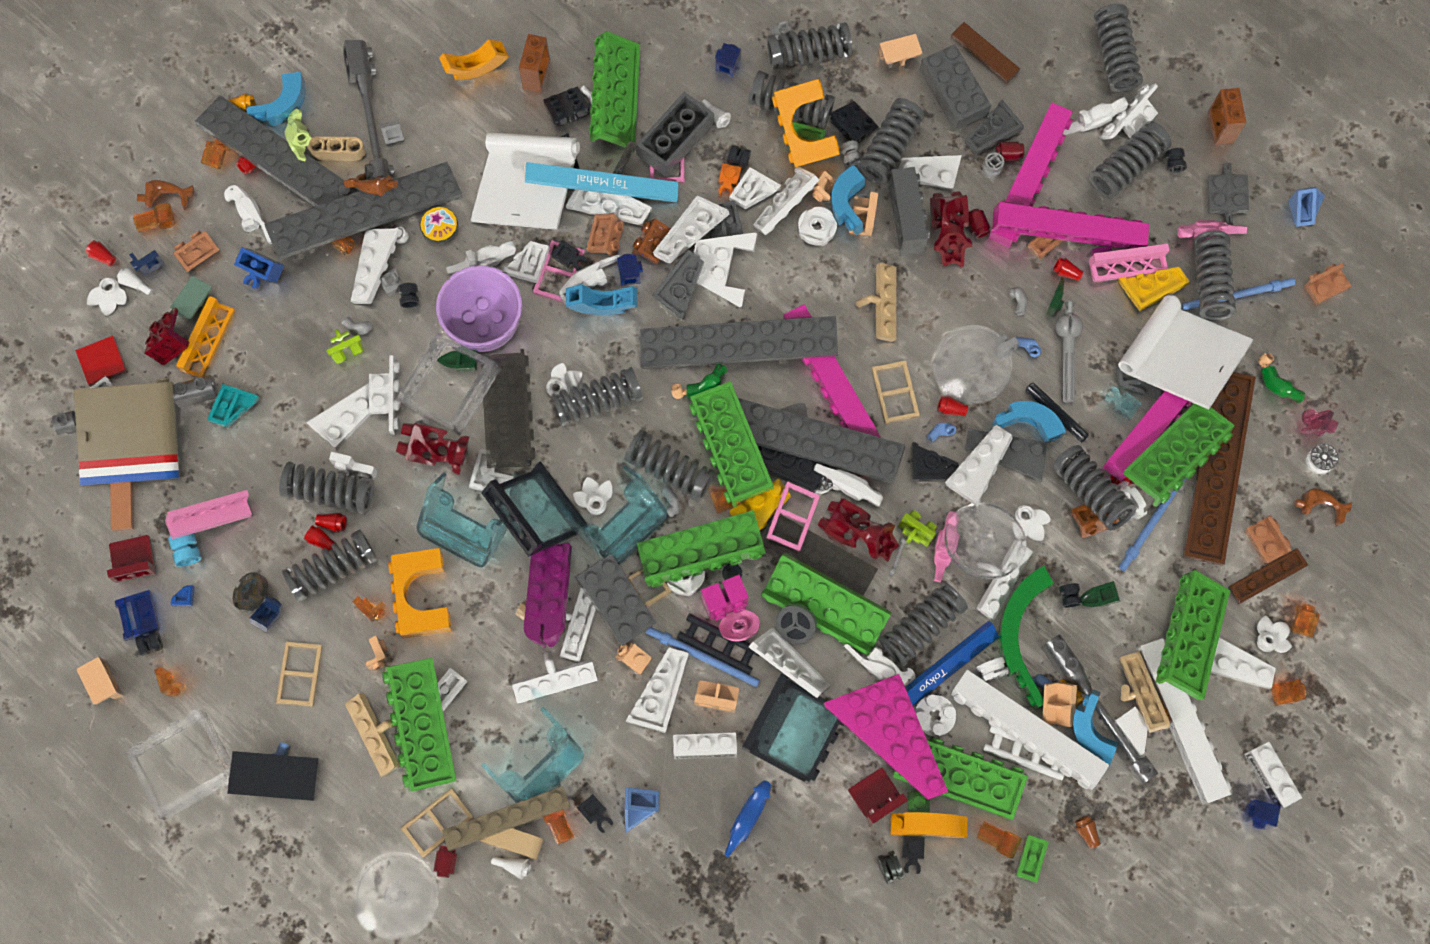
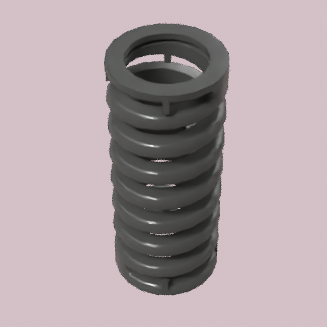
M1123 4L1107 5L1094 14L1100 39L1099 44L1102 48L1101 53L1104 57L1103 62L1106 66L1105 72L1108 75L1107 81L1109 89L1113 92L1129 91L1138 87L1143 82V76L1139 73L1141 67L1137 63L1139 58L1135 54L1137 49L1133 45L1135 40L1131 36L1133 31L1130 28L1131 22L1128 19V8ZM1127 78H1133V79L1127 80V81H1120V80L1127 79Z
M846 22L837 24V28L835 25H829L827 29L821 26L818 28V31L810 28L808 33L805 30H800L798 35L791 31L788 37L784 33H781L779 36L778 34L768 35L767 49L772 70L779 69L778 64L780 68L785 66L783 43L790 67L794 66L793 42L800 65L804 64L803 41L806 46L809 63L814 62L813 39L817 49L818 60L820 62L824 60L823 38L827 48L828 59L833 60L832 35L835 39L838 57H851L852 41L848 24Z
M759 70L753 81L748 103H755L758 107L765 103V108L771 110L774 107L771 96L776 76L772 75L762 95L764 80L768 79L769 74ZM780 79L776 91L784 88L785 79ZM790 82V84H789L788 87L794 86L795 83H794V82ZM826 94L825 100L827 101L823 105L820 115L822 99L816 100L811 110V102L803 104L801 108L799 106L793 117L795 120H799L803 116L804 123H809L812 120L814 126L825 129L836 97ZM774 107L775 112L780 113L778 107Z
M904 98L894 100L890 107V112L886 114L885 120L881 123V128L877 130L876 136L867 148V153L863 155L857 166L858 171L869 181L881 185L888 183L891 175L890 171L896 169V163L901 160L900 155L905 152V146H908L910 143L909 138L914 136V130L918 129L919 124L924 118L925 114L917 104ZM901 108L907 109L908 113L902 111ZM864 167H866V169H867L869 172H871V173L868 174V173L865 171Z
M1148 121L1138 132L1131 136V139L1126 140L1124 145H1121L1117 151L1113 152L1110 158H1106L1103 164L1098 165L1096 170L1089 174L1093 187L1105 198L1113 199L1126 187V183H1131L1133 177L1139 176L1141 170H1145L1148 164H1152L1155 158H1159L1162 155V151H1166L1171 147L1172 142L1169 134L1158 123ZM1152 134H1153L1154 136H1156V137L1160 140L1161 143H1159V142L1152 136Z
M1207 231L1199 234L1194 239L1196 272L1198 274V299L1200 302L1199 314L1205 320L1220 321L1228 319L1236 313L1235 297L1233 296L1234 287L1232 286L1234 281L1231 277L1233 270L1230 268L1232 265V260L1230 259L1231 251L1229 250L1231 246L1230 236L1222 231ZM1213 263H1224L1221 265H1210ZM1214 272H1225L1222 274H1211ZM1216 281H1225V282H1223V283H1218V284L1212 283V282H1216ZM1224 290V292L1213 293L1214 291ZM1214 308L1217 309V311H1211L1208 309ZM1221 308H1228V310L1219 311Z
M633 368L621 370L620 378L616 373H611L610 381L606 376H602L600 378V385L593 379L590 381V389L586 383H581L580 392L576 386L570 387V396L565 389L560 390V397L558 394L551 393L562 427L569 425L570 421H572L568 408L576 422L581 420L578 404L584 417L587 419L591 417L588 400L594 413L600 415L601 409L598 396L606 412L611 410L608 393L615 408H620L621 402L618 389L625 404L630 405L631 399L628 385L632 391V400L642 401V393Z
M641 429L630 443L624 460L632 465L635 464L638 469L644 468L647 474L654 472V478L658 480L663 478V482L666 485L672 483L673 489H681L683 495H689L690 499L698 503L708 490L716 472L710 468L708 470L707 466H703L690 484L691 478L699 465V462L694 460L689 470L680 480L690 458L688 455H685L676 470L671 474L673 466L680 455V451L675 450L668 463L662 469L664 460L671 450L670 445L664 447L658 459L652 464L662 444L660 439L655 441L650 452L643 459L653 436L651 434L647 435L648 432Z
M1080 445L1068 448L1053 464L1054 472L1063 478L1064 482L1070 486L1073 492L1077 493L1079 499L1084 500L1085 505L1091 508L1093 514L1098 515L1099 520L1108 530L1113 531L1123 526L1134 515L1137 505L1131 499L1124 500L1125 493L1118 491L1117 484H1110L1111 478L1104 476L1103 469H1096L1097 463L1090 461V455L1086 454ZM1126 512H1128L1127 515H1126L1123 519L1120 518V517L1123 516ZM1119 518V522L1113 524Z
M288 461L286 463L279 484L281 497H295L299 501L305 499L308 503L315 501L318 505L326 503L328 507L336 506L340 510L347 508L349 512L357 510L363 515L368 512L374 493L373 479L364 477L360 479L356 498L353 499L354 503L352 504V497L357 482L355 475L349 477L345 498L342 501V494L346 484L345 473L339 474L335 495L331 499L336 480L335 471L328 473L324 494L321 497L326 476L325 469H319L315 477V468L313 466L308 467L305 473V466L303 464H299L295 470L293 462ZM304 478L303 490L300 493V487ZM313 482H314V491H313V493L311 494V493H310V490H311L312 485H313ZM366 493H368L367 501L364 505Z
M361 529L351 534L356 551L347 538L341 539L347 558L337 543L331 545L338 564L326 548H323L321 552L328 569L316 553L312 554L318 574L309 561L303 559L302 564L309 580L297 564L292 565L296 578L291 577L290 573L292 571L290 568L282 570L289 588L299 603L308 598V591L312 594H317L318 586L326 589L328 581L335 584L338 582V576L345 579L348 576L347 569L354 574L357 572V564L361 568L367 567L366 557L370 564L378 561Z
M943 581L940 584V589L935 588L932 591V596H926L924 603H918L916 610H911L908 613V617H903L900 620V624L893 626L892 632H886L879 639L884 650L899 665L906 666L909 656L912 658L916 656L915 650L903 639L901 633L907 636L918 650L924 649L923 643L911 632L909 626L914 628L925 642H932V637L919 625L916 618L921 620L933 635H940V630L926 616L924 611L928 612L943 629L948 627L947 621L933 608L932 604L936 605L943 615L952 622L956 620L955 612L963 614L968 609V605L963 597L947 582ZM940 596L946 599L952 607L951 609L941 601ZM893 640L896 641L902 647V649L906 652L905 654L901 653L897 649V647L893 643Z

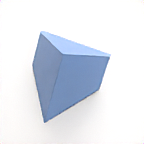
M1318 188L1297 189L1289 199L1296 227L1315 224V218L1325 197V194Z
M625 788V832L627 833L654 813L659 812V791Z

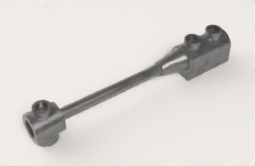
M345 40L343 56L348 83H356L363 98L373 160L365 164L366 180L376 179V176L385 177L390 175L392 177L394 176L393 165H388V161L381 158L370 99L372 75L376 73L375 64H370L369 59L373 57L372 47H367L366 42L363 40Z
M211 375L173 384L174 400L179 408L213 400L218 395L215 380ZM74 411L52 416L53 426L58 435L76 432Z
M1059 634L1044 644L1041 649L1061 678L1077 685V688L1083 694L1091 695L1092 687L1085 674L1084 667L1063 637ZM1098 699L1095 707L1096 711L1134 763L1129 766L1134 778L1141 785L1158 774L1157 770L1147 756L1140 759Z

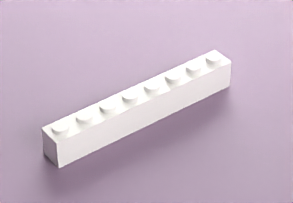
M1164 638L1140 646L1136 651H1140L1170 722L1169 728L1201 803L1205 805L1231 795L1229 791L1231 786L1229 781L1223 777L1221 772L1222 765L1213 754V744L1204 733L1205 726L1202 720L1197 717V708L1194 701L1190 700L1187 693L1167 682L1156 683L1157 669L1162 657L1161 652L1165 646Z
M969 670L964 673L952 691L951 695L957 703L965 704L971 708L975 715L983 716L989 720V724L994 728H1001L1006 731V735L1009 738L1023 743L1028 751L1036 752L1042 756L1043 761L1050 765L1054 764L1060 769L1062 774L1067 777H1073L1085 789L1093 790L1109 767L1100 758Z

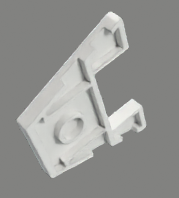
M757 233L698 240L695 245L694 254L704 261V265L697 284L733 303L735 306L742 308L746 291L727 287L726 284L734 248L754 252Z

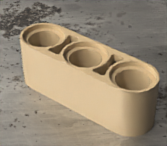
M316 136L311 138L307 146L312 157L319 161H360L366 156L363 142L357 137ZM341 147L339 150L334 151V148ZM359 147L357 151H352L354 148Z
M512 828L479 841L537 860L544 839Z

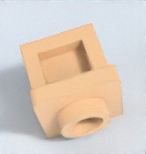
M824 170L817 176L819 181L811 190L813 197L818 201H830L832 198L830 193L836 182Z
M374 636L369 639L376 658L365 663L369 670L381 669L385 666L384 663L389 661L385 653L388 651L384 640Z
M631 642L620 646L615 657L637 674H641L652 659V657Z

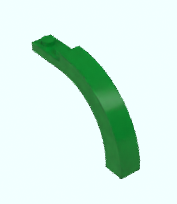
M1045 566L1035 570L1026 577L1010 596L1001 616L998 633L1000 657H1004L1005 668H1008L1010 672L1007 676L1016 674V683L1020 688L1024 689L1026 693L1025 699L1030 707L1033 706L1034 710L1041 708L1044 700L1022 659L1018 634L1020 621L1028 604L1037 595L1051 588L1054 584Z

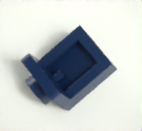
M155 250L140 260L133 253L129 254L132 258L130 263L136 272L140 270L144 276L151 271L158 270L164 264Z
M266 595L260 607L249 618V622L267 632L281 616L282 604L277 599Z

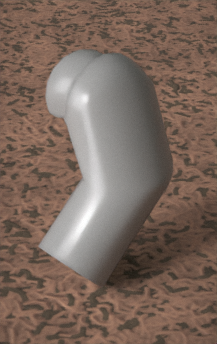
M1011 288L1010 296L1016 298L1018 302L1015 313L1023 316L1026 312L1028 298L1022 288Z
M346 317L342 321V324L353 335H363L372 329L369 321L355 323L350 317Z
M665 487L662 490V494L670 504V507L666 508V513L669 517H673L680 512L679 500L670 487Z

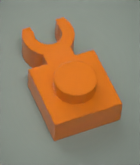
M722 164L718 184H723L719 187L718 191L720 197L723 191H728L730 197L733 192L732 186L736 187L738 185L741 167Z

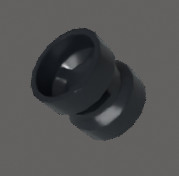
M733 144L727 163H736L740 167L746 168L751 156V150H743Z
M1172 148L1165 152L1169 173H1180L1187 169L1186 161L1183 159L1185 157L1183 148Z
M400 284L398 286V292L401 295L399 299L400 306L403 308L418 306L417 284Z
M1078 583L1059 587V592L1063 597L1061 601L1063 608H1071L1083 604L1082 598L1079 596L1080 586Z
M157 630L150 632L149 635H140L135 638L137 649L141 656L148 655L153 650L156 652L163 650L162 639Z

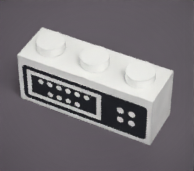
M736 733L673 735L674 759L737 757Z
M1266 742L1244 754L1276 810L1285 808L1302 799L1270 742Z

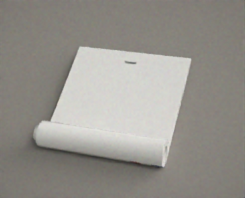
M488 132L485 144L489 154L471 222L557 230L568 188L524 183L526 162L573 168L576 155L580 152V143L576 138Z
M1166 295L1124 354L1118 366L1127 375L1206 409H1210L1253 343V339L1181 310L1179 299L1173 295Z

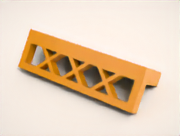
M208 297L188 339L189 346L182 352L176 366L182 373L196 378L205 376L235 313L234 308L220 304L216 298ZM219 309L227 311L226 318L218 321L216 316ZM217 326L219 329L218 335L210 338L208 335L209 330ZM210 344V352L201 355V347ZM201 361L203 367L200 373L192 371L193 364Z

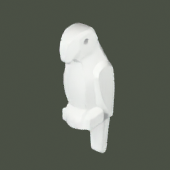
M1122 97L1112 104H1105L1103 102L1088 111H1080L1079 118L1071 124L1069 130L1065 129L1063 134L1067 135L1078 131L1084 132L1109 123L1112 117L1127 109L1128 102L1126 98Z
M239 185L229 186L224 192V197L228 202L230 200L235 201L237 212L242 218L241 226L244 231L251 232L258 229L259 225H261L267 242L271 245V240L264 225L266 222L257 202Z
M509 241L501 244L499 247L493 244L488 245L476 252L472 250L466 251L467 258L465 261L446 267L448 275L454 274L471 266L495 267L504 258L515 254L514 242Z
M620 255L598 261L572 275L559 291L562 302L566 304V288L583 284L593 289L596 285H605L607 279L602 268L620 260Z
M816 464L814 467V471L832 480V489L836 491L841 490L857 501L864 499L877 507L880 506L883 500L882 494L873 490L866 480L839 469L834 470L820 464Z
M848 644L844 645V648L861 665L881 681L900 674L906 687L915 679V673L911 668H906V671H900L892 660L882 655V649L877 646L871 650L869 655H866L865 660Z

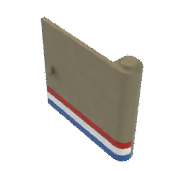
M169 378L156 379L157 383L74 390L80 486L180 478L173 382H169Z

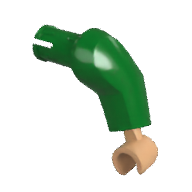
M1264 353L1258 359V362L1264 367L1261 373L1265 386L1280 398L1287 397L1296 403H1301L1305 398L1303 396L1305 392L1293 387L1292 382L1280 378L1276 367L1269 365L1274 361V357L1270 353L1268 355Z
M717 364L711 374H707L699 383L687 384L686 389H682L679 383L673 384V390H671L673 397L680 399L687 395V399H691L690 397L721 385V379L727 373V368L724 365L720 368L721 364Z

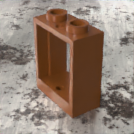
M532 34L527 36L519 64L521 82L525 90L542 92L550 63L546 37Z
M1240 88L1221 89L1208 110L1215 145L1234 143L1247 123Z

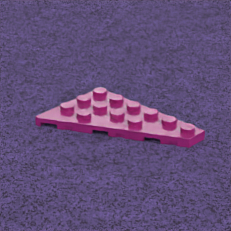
M900 674L824 703L826 709L837 717L842 724L847 726L861 741L866 743L892 769L905 778L927 800L948 792Z

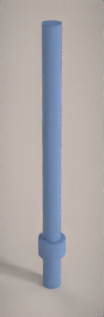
M1295 279L1272 280L1268 284L1234 291L1233 296L1237 299L1268 291H1280L1281 288L1294 286ZM1199 299L1181 303V310L1199 307Z
M1173 490L1170 493L1171 497L1165 504H1159L1134 544L1128 547L1125 552L1126 556L1118 566L1121 571L1125 572L1132 560L1137 558L1140 548L1177 492Z
M653 627L648 628L646 634L659 639L660 643L666 646L669 644L681 651L687 652L689 655L755 687L759 684V679L673 638L672 634L666 631L663 633Z

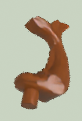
M364 173L356 178L345 180L344 186L345 188H358L365 193L381 197L387 191L397 188L398 182L394 181L390 175L385 177L376 176V179L366 180Z
M151 180L145 184V194H137V202H145V206L151 208L154 200H157L159 195L177 193L181 196V204L185 210L188 208V199L193 196L194 186L182 189L170 182Z
M1318 488L1308 490L1302 494V500L1296 499L1294 502V506L1301 508L1303 515H1308L1312 508L1319 504L1333 506L1336 511L1335 522L1337 526L1345 522V514L1350 512L1352 502L1341 504L1331 494Z

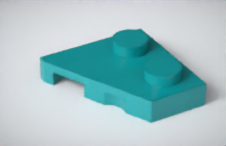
M222 384L207 420L228 428L259 401V396Z

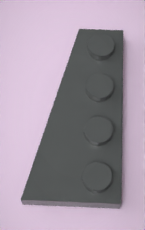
M969 428L965 450L972 452L989 432ZM1013 437L1002 460L999 461V465L1012 468L1024 476L1028 475L1041 483L1048 443Z

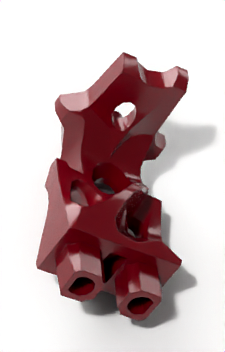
M960 191L951 193L949 197H943L941 193H934L933 198H930L931 225L933 230L941 228L940 235L934 243V250L940 252L943 266L958 264L960 267H964L965 249L972 247L971 239L967 238L964 233V227L969 226L967 195H962Z
M418 421L414 424L403 423L401 434L411 438L409 443L398 442L397 453L406 456L405 460L431 466H435L437 462L449 463L452 465V471L460 475L468 448L469 436H461L458 440L443 438L444 435H447V430ZM430 432L437 433L438 438H430L428 434ZM439 446H444L447 449L445 455L439 453ZM423 452H429L431 457L425 458L422 454Z
M841 498L840 502L831 501L827 509L832 514L830 519L823 517L818 522L820 529L825 532L829 539L852 548H856L857 540L865 543L868 547L869 555L875 560L879 557L888 562L894 549L899 547V543L893 536L894 524L885 523L882 525L871 521V515L844 498ZM859 514V517L853 518V515ZM850 534L852 535L851 539H846L844 537Z

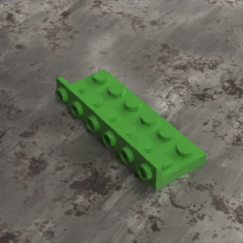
M605 31L596 37L594 42L595 56L593 59L594 73L592 76L590 141L594 142L600 138L631 150L635 147L640 44Z
M732 382L724 383L691 396L692 404H689L693 416L697 415L699 421L696 422L700 433L704 432L706 438L702 440L706 450L710 449L713 456L709 458L713 468L718 467L720 472L716 475L720 485H725L727 490L723 492L727 503L731 502L734 508L737 507L736 503L774 489Z
M1194 403L1133 461L1123 474L1155 499L1153 506L1157 507L1160 503L1165 504L1171 497L1170 493L1173 490L1177 492L1184 484L1183 481L1186 478L1189 480L1195 474V469L1198 466L1203 467L1210 454L1214 456L1218 452L1222 442L1226 444L1233 436L1231 432L1235 425L1213 408L1206 409Z
M754 510L637 543L645 582L648 587H659L663 585V582L670 580L672 582L680 581L688 575L698 576L706 570L716 571L724 565H737L742 563V560L749 558L755 560L766 554Z
M785 552L782 554L768 584L761 593V596L767 602L782 608L795 603L806 606L815 615L817 627L821 632L834 636L840 643L848 644L858 653L866 655L870 654L892 614L888 609Z
M1194 570L1180 578L1174 610L1170 617L1169 630L1166 633L1165 646L1161 652L1162 657L1157 669L1156 683L1167 682L1190 696L1202 700L1205 699L1230 590Z
M433 658L384 667L385 672H382L384 684H388L389 692L386 693L388 705H392L393 713H390L392 726L396 725L397 734H394L396 746H400L401 754L398 755L400 767L404 766L405 775H402L404 788L408 787V790L413 792L455 782L456 776Z
M934 737L932 741L927 739L948 790L947 793L942 795L1005 818L1014 819L1028 778L1023 773L1024 769L1013 765L1010 769L1004 767V762L992 758L990 762L983 759L984 755L972 751V754L963 752L964 748L952 744V747L944 745L945 741ZM894 771V778L908 782L899 773Z

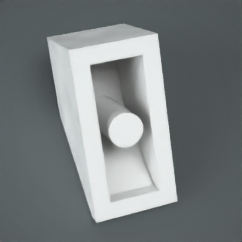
M1134 707L1114 722L1138 756H1141L1145 753L1148 728L1140 709Z

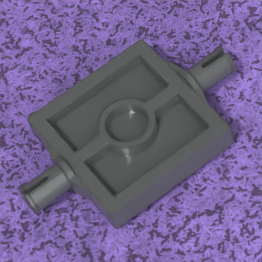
M1224 163V174L1208 176L1209 213L1225 215V222L1233 225L1234 214L1249 212L1248 175L1232 174L1231 163H1228V165Z

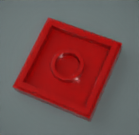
M113 335L75 350L90 387L105 376L111 379L128 372Z

